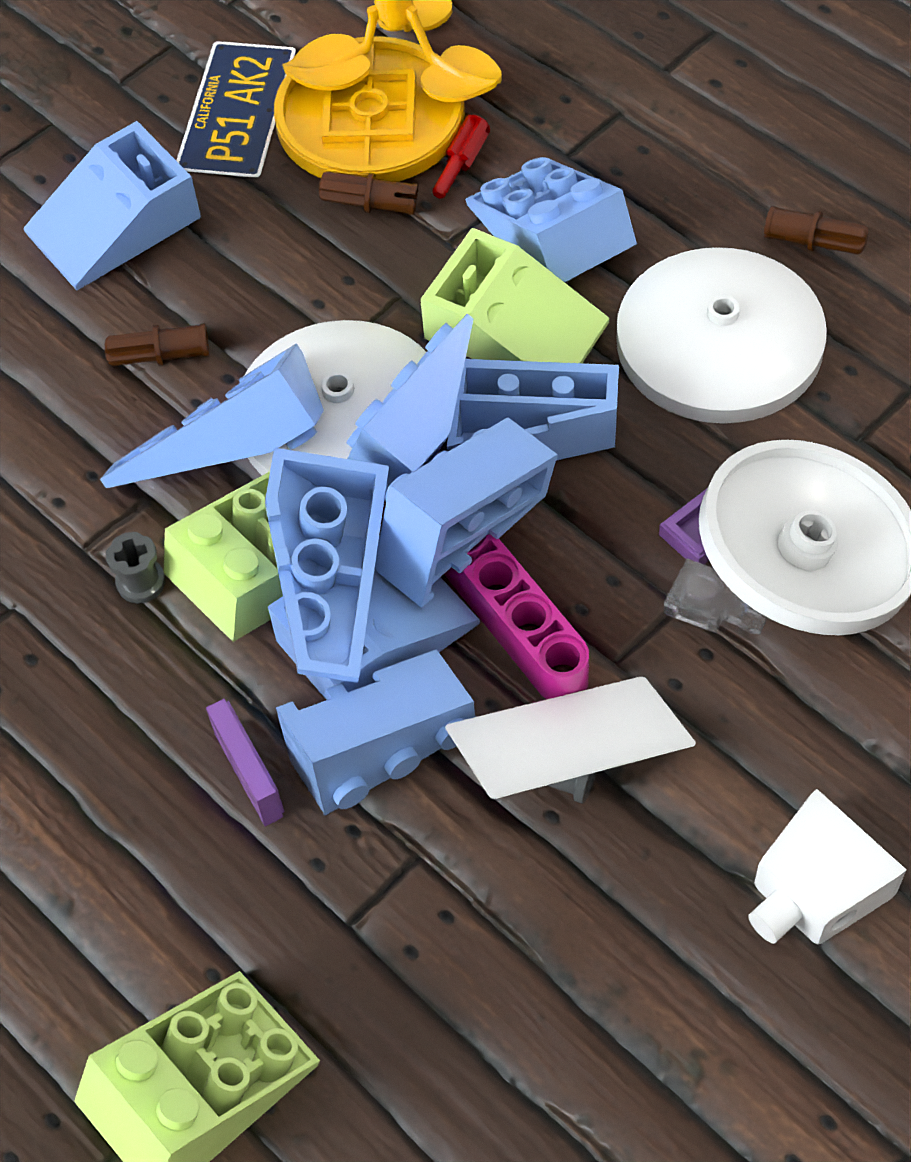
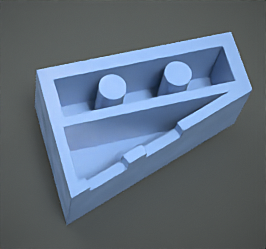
M465 359L451 431L447 441V451L469 440L478 430L488 429L507 417L557 453L556 460L614 448L619 365Z
M507 417L488 429L478 430L469 440L452 450L438 453L431 462L412 473L398 476L386 492L385 499L387 502L378 541L374 570L422 608L434 597L431 587L436 580L451 567L460 574L472 563V557L467 553L488 534L492 535L495 539H499L546 496L558 454Z
M437 649L375 671L372 677L375 683L347 692L343 684L330 687L324 693L326 701L298 710L293 701L276 707L290 762L324 815L331 813L337 808L347 809L355 806L368 795L370 789L389 778L400 779L407 776L417 768L422 759L441 748L443 750H450L457 747L446 731L445 726L450 723L474 718V701Z

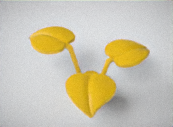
M374 0L375 5L367 8L368 23L364 40L360 45L351 36L329 34L311 41L300 49L292 60L282 64L284 72L289 77L309 88L334 91L353 86L363 80L371 71L370 60L365 54L370 52L372 48L376 24L378 23L381 28L387 31L404 30L408 33L414 29L427 61L432 64L422 71L420 76L423 90L436 100L444 102L468 100L494 89L502 81L499 66L489 55L479 49L455 45L446 49L440 57L433 52L424 31L435 29L450 18L452 14L451 0Z

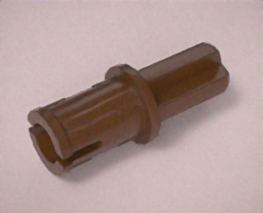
M325 172L321 177L319 196L322 201L361 206L368 213L371 212L372 208L408 213L409 215H414L417 204L414 199H418V183L409 184L376 179L375 173H369L368 177Z
M771 206L765 222L764 238L807 245V250L814 251L816 247L858 255L866 247L868 227L861 224L825 218L822 211H816L813 215Z
M205 323L160 329L159 325H153V331L108 336L104 344L106 359L111 366L157 361L158 366H164L165 360L210 356Z

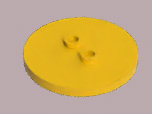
M374 36L370 52L365 54L371 63L370 73L357 84L341 90L324 91L309 88L286 75L275 97L274 118L278 138L288 156L302 169L318 178H321L325 172L368 177L369 173H375L376 179L395 182L416 176L438 163L445 157L446 150L464 121L465 106L464 101L444 102L436 100L423 90L420 80L421 73L432 64L427 61L421 45L398 38ZM364 37L355 38L359 45L363 42Z

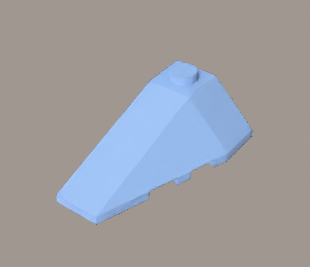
M294 344L238 380L240 383L225 394L227 397L226 401L220 403L217 398H210L182 421L184 425L182 428L177 430L174 425L167 427L113 463L101 477V482L106 488L271 453L274 451V448H279L284 444L292 450L308 441L317 433L314 426L324 410L305 357L298 344Z
M274 448L265 506L298 674L358 683L389 466Z

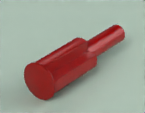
M466 116L445 153L449 156L446 160L447 165L432 190L436 198L443 199L446 197L460 170L466 171L471 167L489 135L490 126L480 116Z

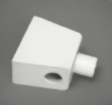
M816 789L761 859L754 884L766 899L748 915V918L754 929L770 943H776L795 925L812 942L821 944L891 900L898 892L906 869Z

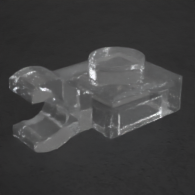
M686 559L664 601V614L717 633L724 620L747 632L760 635L768 620V617L754 610L732 592L714 568L690 559Z

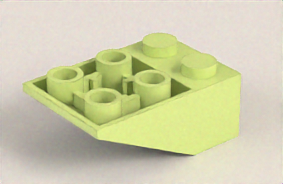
M471 228L421 297L424 339L428 341L445 323L454 328L466 314H469L474 319L466 354L471 359L583 363L609 324L608 316L518 245L475 228Z
M270 472L165 528L163 573L233 642L270 621L268 606L283 596L265 506Z
M239 971L89 1055L74 1102L123 1162H210L318 1066L320 1060Z

